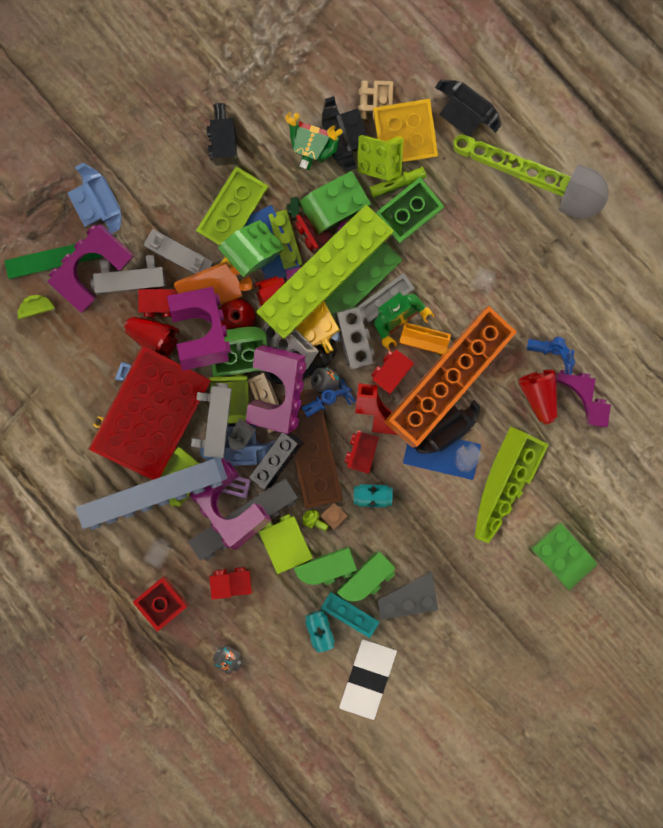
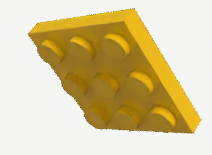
M430 99L373 108L377 139L388 141L395 137L403 138L402 162L438 156Z

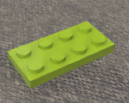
M236 166L196 229V232L220 246L230 235L246 225L269 186Z

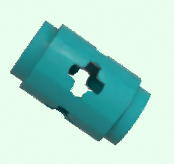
M359 484V486H354V505L376 508L392 506L393 487L376 484Z
M323 610L306 614L304 622L308 633H310L313 649L320 653L334 648L335 640L329 628L327 614H324ZM318 627H320L321 630H323L322 635H319V633L317 632Z

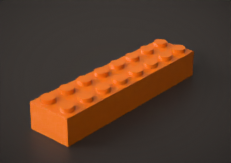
M490 306L482 309L384 422L412 448L418 447L517 331Z

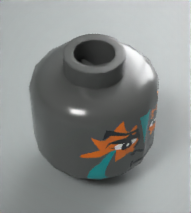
M317 368L311 376V385L315 391L323 393L325 390L335 391L339 385V376L331 368Z
M228 645L222 648L219 647L213 657V661H215L214 666L227 674H231L234 670L238 671L243 662L240 660L241 654Z

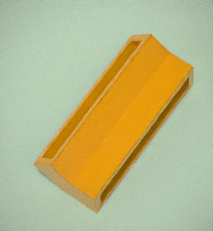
M405 322L399 344L443 355L448 348L451 334Z

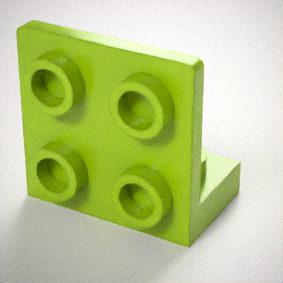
M364 135L359 136L357 172L387 181L402 174L403 138L395 137L388 141H383Z

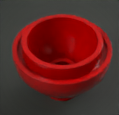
M236 298L224 303L220 307L224 317V321H220L221 326L225 325L226 330L254 327L256 314L252 305L246 300ZM234 313H239L240 317L238 320L232 318Z

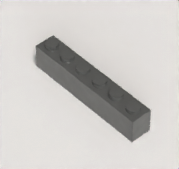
M285 478L226 516L225 519L229 520L238 517L254 503L261 505L269 517L273 519L281 514L279 510L284 506L288 509L297 503L295 499L298 496ZM209 527L188 541L200 561L202 559L208 561L216 556L214 553L216 550L221 548L223 551L227 548L221 541L222 536L220 533L215 532L212 527Z

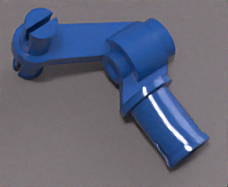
M555 337L550 342L549 340H546V342L528 340L527 351L540 352L544 355L547 353L560 355L565 366L564 373L566 375L573 373V366L575 365L574 350H571L570 353V349H568L562 337Z
M342 378L339 381L338 386L340 390H325L322 393V399L317 396L316 400L303 406L302 409L305 411L306 416L310 417L321 409L325 410L324 405H333L337 401V397L344 396L349 406L352 405V402L355 403L356 400L351 394L352 390L350 387H347L344 379Z

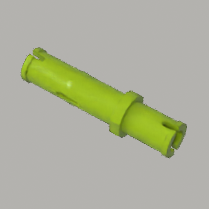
M423 166L410 172H402V175L390 181L386 180L370 186L373 198L405 185L409 186L419 177L422 179L427 178Z

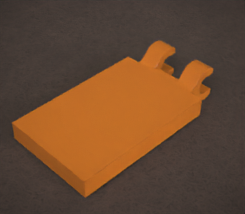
M225 261L174 282V287L178 294L213 287L214 294H219L220 304L222 305L243 296L242 291L252 289L253 282L250 276L238 280L236 275L240 273L232 264L229 265Z

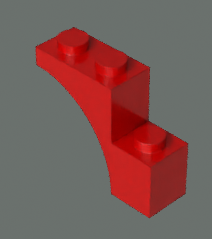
M358 383L355 413L374 415L372 432L398 435L384 422L393 411L388 409L381 401L378 394V385Z

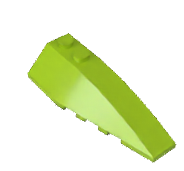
M510 426L486 481L474 538L489 544L502 525V518L513 509L511 505L514 500L521 497L523 494L521 490L525 484H530L549 444Z

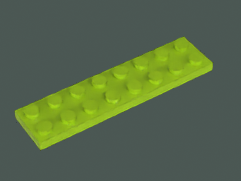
M365 205L271 296L256 313L285 340L394 233V230L370 207Z

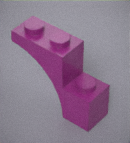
M560 370V373H556V382L571 388L581 399L586 413V425L608 427L611 404H606V400L603 399L592 401L596 378H591V374L579 373V376L566 375L564 373L565 370Z

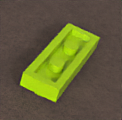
M287 209L276 212L277 216L275 219L273 214H269L274 236L280 240L285 248L280 253L284 269L297 266L295 260H297L299 266L303 265ZM281 226H282L283 231H284L283 234L281 233V231H280V229H279V227H281ZM287 244H290L292 251L289 250Z

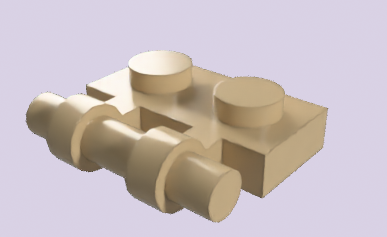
M361 81V87L358 89V95H360L358 109L362 120H367V113H373L374 107L392 105L393 81H374V88H368V81ZM369 95L373 96V105H367Z

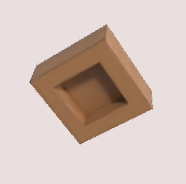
M335 503L320 515L333 530L347 517Z

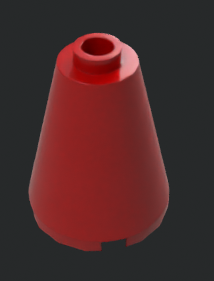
M135 316L128 318L124 324L125 333L138 345H143L167 358L171 355L177 344L178 339L175 336L176 333L179 334V329L175 326Z
M546 369L543 370V373L537 374L536 371L520 377L518 380L519 386L538 421L543 422V424L555 422L554 419L557 418L555 370Z

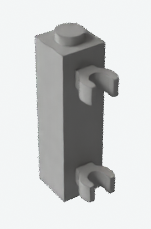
M152 229L143 245L146 249L192 274L214 266L211 260Z
M154 255L146 256L147 269L110 272V262L108 260H100L101 273L93 274L94 279H91V289L97 295L138 291V289L166 288L165 273L162 267L156 268Z
M217 383L216 386L211 387V394L197 392V400L209 401L210 404L206 439L193 438L191 447L204 448V456L224 458L232 388H228V384Z

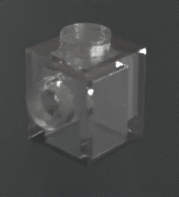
M472 442L467 447L464 445L455 452L457 456L454 459L457 461L455 465L461 472L464 470L469 472L485 456Z

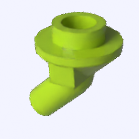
M315 509L309 510L303 515L302 523L308 528L315 526L325 532L329 528L328 524L318 520L320 514Z

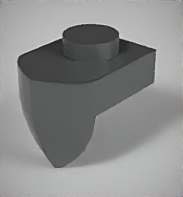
M239 419L228 438L231 450H241L246 447L256 428Z

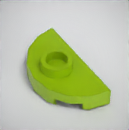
M31 295L21 303L17 311L18 319L21 320L56 308L48 298L41 295Z

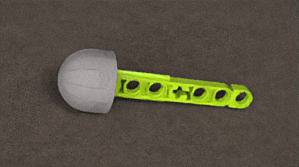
M458 135L454 139L453 148L456 153L465 157L470 156L477 162L563 197L559 207L560 212L576 218H590L598 214L607 203L608 185L603 176L593 169L578 164L571 177L484 142L475 141L474 138L466 135ZM459 141H464L467 143V146L465 148H459L457 146V143ZM477 148H482L485 151V153L483 155H477L475 154L474 150ZM499 155L502 157V161L494 162L492 157ZM514 163L518 164V166L512 168V165H514ZM534 169L538 174L532 177L527 174V171ZM551 176L555 179V182L549 184L545 181V178Z

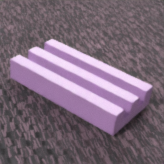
M237 477L235 480L246 482V485L243 486L235 483L228 485L242 489L244 493L228 489L222 490L223 493L247 498L251 480Z

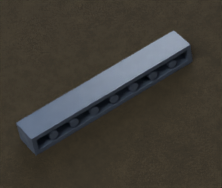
M217 457L77 506L75 509L82 529L89 527L90 530L101 527L100 523L106 521L107 525L117 522V517L124 515V518L136 515L135 511L141 509L143 513L153 509L152 505L158 503L159 507L169 504V499L176 497V500L188 497L187 493L193 491L195 495L205 491L204 487L211 485V488L223 485L222 481L228 478L221 458Z

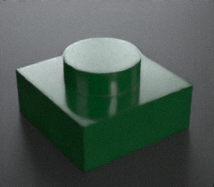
M291 198V203L287 204L288 215H292V220H296V215H300L298 198Z

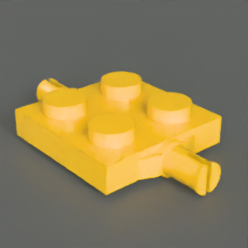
M325 301L296 328L314 347L322 344L327 354L334 350L328 340L334 334L341 331Z

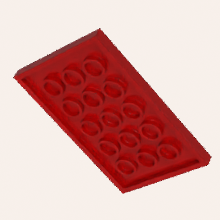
M142 345L88 449L152 480L160 478L200 400H197V392L205 393L211 380L191 369L182 371L181 364Z

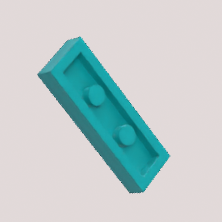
M331 591L321 606L322 610L368 638H371L380 623L374 617Z

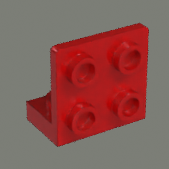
M299 214L296 215L295 227L300 235H305V244L310 252L314 250L316 254L332 238L331 233L328 230L317 235L306 215L302 218Z
M359 430L357 434L353 433L350 445H353L352 451L347 452L344 463H347V468L369 474L379 437L363 433Z

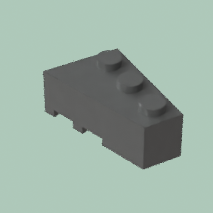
M430 570L424 575L377 598L381 620L437 611L438 604L432 571Z

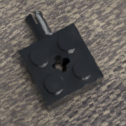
M225 103L213 104L215 119L210 120V126H207V136L212 144L208 145V152L215 166L238 164L236 128L233 118L226 119Z

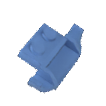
M85 163L76 166V170L83 179V185L67 194L84 227H89L102 219L111 234L116 232L121 226V208L105 177Z
M236 424L228 425L224 459L230 461L232 466L257 465L276 442L271 441L266 444L256 442L255 430L246 447L241 450H231L228 438ZM200 448V455L207 461L216 458L204 456V448Z

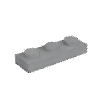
M403 273L358 307L364 311L365 319L369 323L378 316V308L399 292L406 295L413 291L415 287Z

